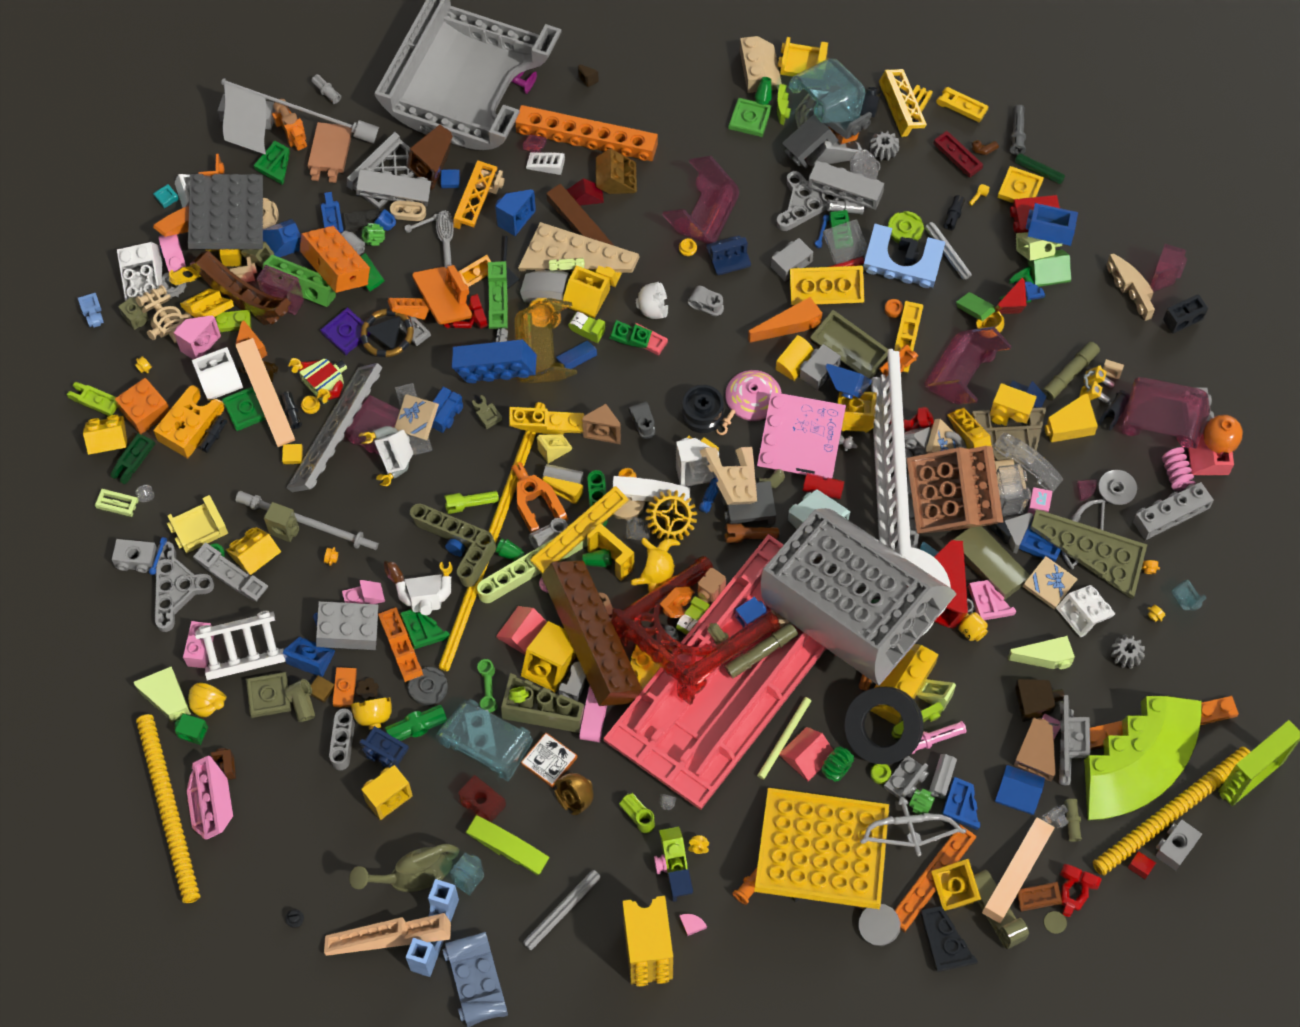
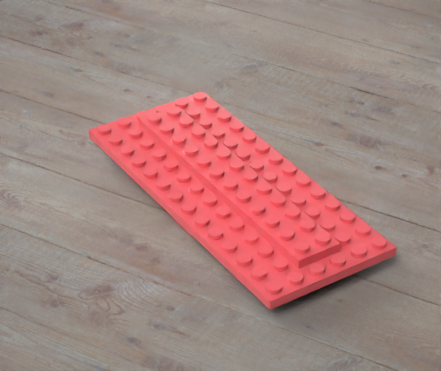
M769 534L604 737V742L699 810L705 806L827 649L794 626L798 636L783 645L782 648H777L767 657L751 665L752 668L747 669L734 679L726 671L724 665L770 637L772 632L780 629L776 628V624H771V608L765 605L761 595L763 569L784 545ZM755 597L758 602L762 601L767 609L766 619L746 632L735 618V609ZM717 623L722 631L729 635V640L736 647L734 654L729 649L728 651L731 653V656H726L721 647L714 643V638L707 630L710 626L709 624Z

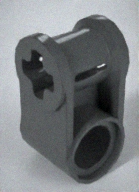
M647 401L628 407L631 419L635 423L640 437L643 439L652 438L655 435V423Z

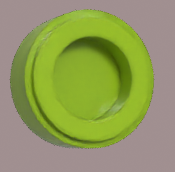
M875 764L871 769V779L877 784H885L891 776L890 767L887 764Z

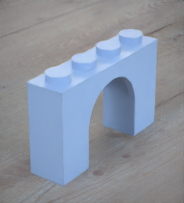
M874 224L863 270L873 275L876 273L884 275L888 279L897 278L901 279L904 283H916L923 288H933L945 241L928 237L921 260L912 266H900L891 260L887 251L892 228Z
M435 879L428 897L430 903L429 916L445 913L451 922L459 901L456 886ZM413 938L406 955L410 971L431 977L444 940L425 942Z

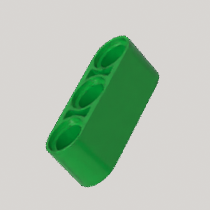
M594 470L588 475L590 507L597 502L594 500L595 498H602L606 494L605 476L599 470ZM596 480L600 481V483L594 484L592 482ZM608 519L602 524L604 527L607 525Z

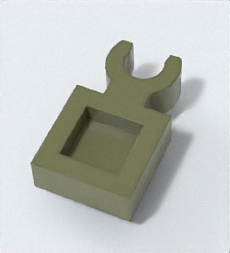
M483 395L480 396L481 404H477L474 400L472 401L473 408L477 410L476 415L486 429L502 421L501 414L492 403L487 405L486 398Z

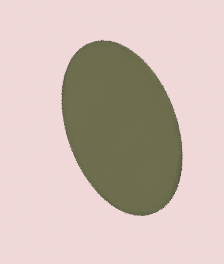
M1053 911L1045 916L1044 925L1049 932L1058 934L1065 930L1067 921L1063 914Z

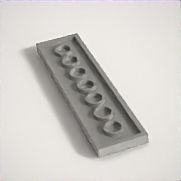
M378 363L358 367L288 484V490L291 492L309 490L316 485L317 477L325 470L327 460L333 456L336 445L344 438L343 433L352 424L355 413L361 409L362 401L371 392L372 384L380 377L379 373L382 367Z

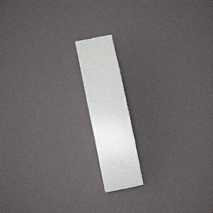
M614 476L613 487L617 486L626 497H632V501L656 503L653 497L657 496L661 499L659 496L660 492H663L666 497L667 490L671 491V496H673L675 490L678 491V497L685 493L684 501L690 498L689 487L673 483ZM671 500L664 501L660 505L669 506L671 505Z

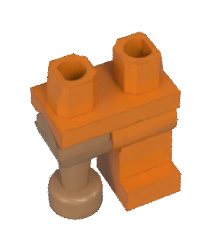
M275 102L273 108L276 112L272 113V117L276 127L282 126L290 147L295 146L297 151L306 148V136L301 119H297V115L291 113L288 106Z

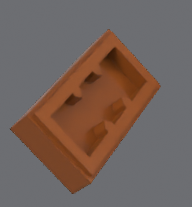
M1058 882L1020 889L1017 894L1021 912L1062 904Z

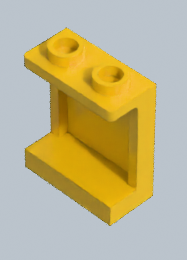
M787 37L786 43H782L781 53H783V57H779L778 67H781L780 75L822 81L828 43L821 42L820 48L792 44L790 43V37Z
M601 523L589 530L587 533L588 552H594L597 548L610 550L612 559L615 561V575L622 581L635 569L634 552Z

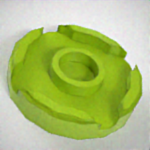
M913 212L895 213L888 222V227L892 228L890 237L897 243L900 242L901 237L912 238L918 241L923 234L924 225L922 220Z

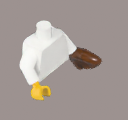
M384 561L385 573L396 584L400 601L407 606H411L412 611L415 613L421 612L423 615H429L432 610H439L442 602L451 594V577L449 574L452 572L453 567L450 561L447 569H443V562L439 565L443 577L442 575L409 578L405 579V582L399 567L394 562Z

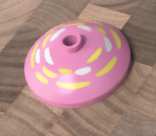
M758 370L744 371L734 376L728 383L725 394L726 403L730 410L736 411V416L748 421H760L766 419L771 392L781 393L778 382L765 372Z

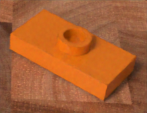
M336 667L333 707L351 708V704H354L356 668Z

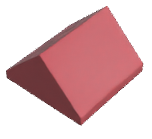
M518 606L496 638L525 655L528 646L547 621L534 608Z
M806 727L780 752L779 756L805 780L809 781L822 769L824 761L833 749L823 733Z

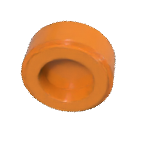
M897 299L888 300L884 309L886 315L891 318L901 316L903 312L902 302Z

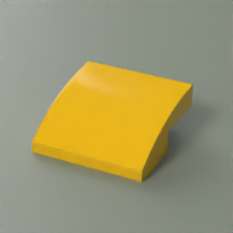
M207 289L180 303L181 307L195 318L211 315L215 317L234 307L231 299L222 298L220 291L214 289Z

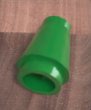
M761 78L754 96L757 103L767 105L772 100L771 78Z
M503 538L500 540L495 551L499 556L515 561L525 555L522 549L509 539L505 540Z
M604 548L583 554V561L588 566L607 568V566L612 564L611 551Z

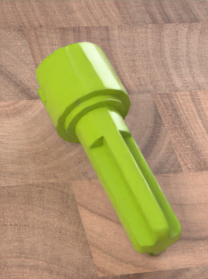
M497 491L462 496L460 493L444 496L447 514L463 512L465 507L495 503L499 500Z

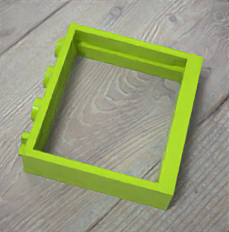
M1288 720L1239 761L1218 791L1223 800L1226 799L1233 807L1279 768L1300 741V730Z

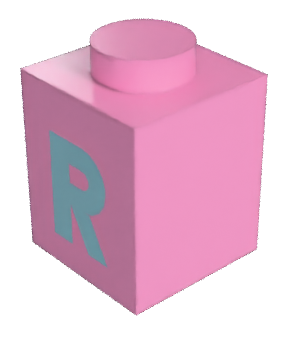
M1033 487L1028 513H1032L1034 516L1036 509L1049 513L1052 491Z

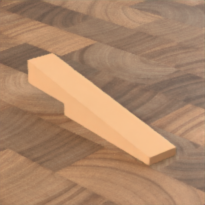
M251 338L236 344L240 358L277 446L280 447L295 441L254 339Z
M1038 817L1035 819L982 912L984 915L1001 924L1055 827Z
M442 913L405 922L403 917L334 933L325 936L324 953L327 956L411 945L413 938L425 942L449 940L451 922L446 914Z

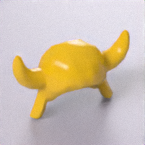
M642 538L641 543L647 548L648 558L640 578L633 579L631 584H648L650 596L654 600L662 602L665 598L659 593V585L667 583L672 578L675 566L668 550L671 546H679L680 542L675 539H665L658 547H655L646 538Z

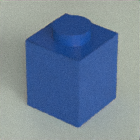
M753 597L735 609V618L747 632L766 619L767 609L762 601L758 602Z

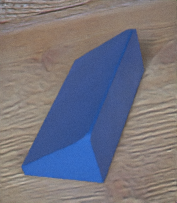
M587 340L557 356L556 360L563 370L567 372L597 356V349Z

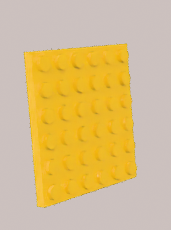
M768 788L754 892L880 909L886 843L867 841L861 844L860 840L864 839L866 829L870 824L877 820L888 818L889 804ZM887 825L875 827L871 830L869 837L886 839Z

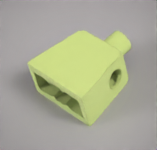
M1028 232L1016 233V251L1030 261L1053 256L1055 254V247L1062 246L1059 243L1027 237Z

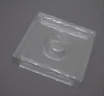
M857 219L823 231L835 265L867 254L868 246Z

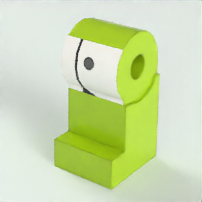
M576 312L568 324L573 332L597 344L605 332V321L595 320L580 312Z
M695 596L691 601L690 607L679 619L676 629L687 635L708 610L710 604Z

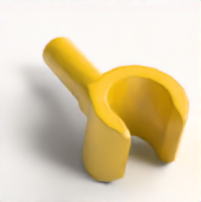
M981 184L975 196L970 200L969 205L972 206L980 195L986 197L990 187Z

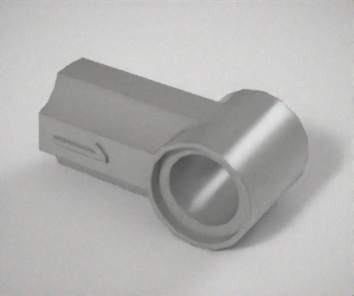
M555 518L551 524L529 535L531 545L534 549H537L554 539L568 527L567 522L562 518Z

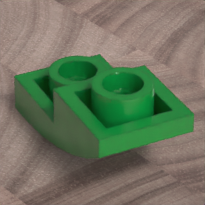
M365 253L361 258L370 267L368 285L366 287L369 291H372L385 280Z
M616 320L609 339L635 347L647 348L652 331L636 324L632 327Z

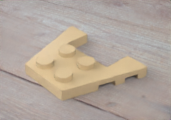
M741 447L736 450L740 466L726 467L721 465L717 448H704L700 450L702 457L706 456L709 462L707 467L710 472L715 473L718 479L716 484L728 505L757 502L752 447Z

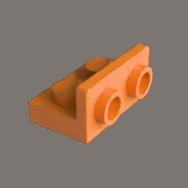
M675 587L660 603L664 608L663 612L670 618H681L686 612L682 606H686L692 600L691 596L695 592L690 587Z

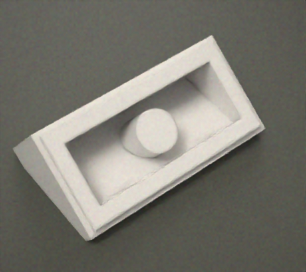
M178 174L175 186L184 208L189 206L190 175Z

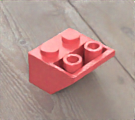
M1203 434L1187 441L1191 474H1230L1234 466L1233 452L1216 453L1210 450L1204 443Z

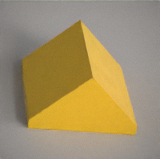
M969 859L931 871L944 911L981 900Z

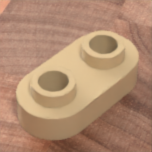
M398 200L390 206L391 214L398 220L421 221L426 217V208L419 202Z

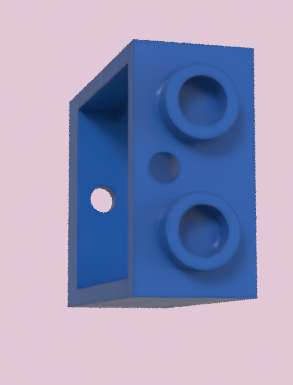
M1035 203L1034 209H1030L1025 228L1029 230L1027 237L1071 246L1078 212Z

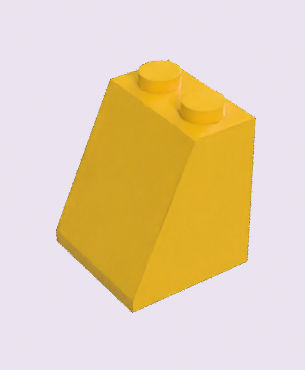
M550 621L545 624L526 650L521 673L522 677L555 693L577 657L564 628Z

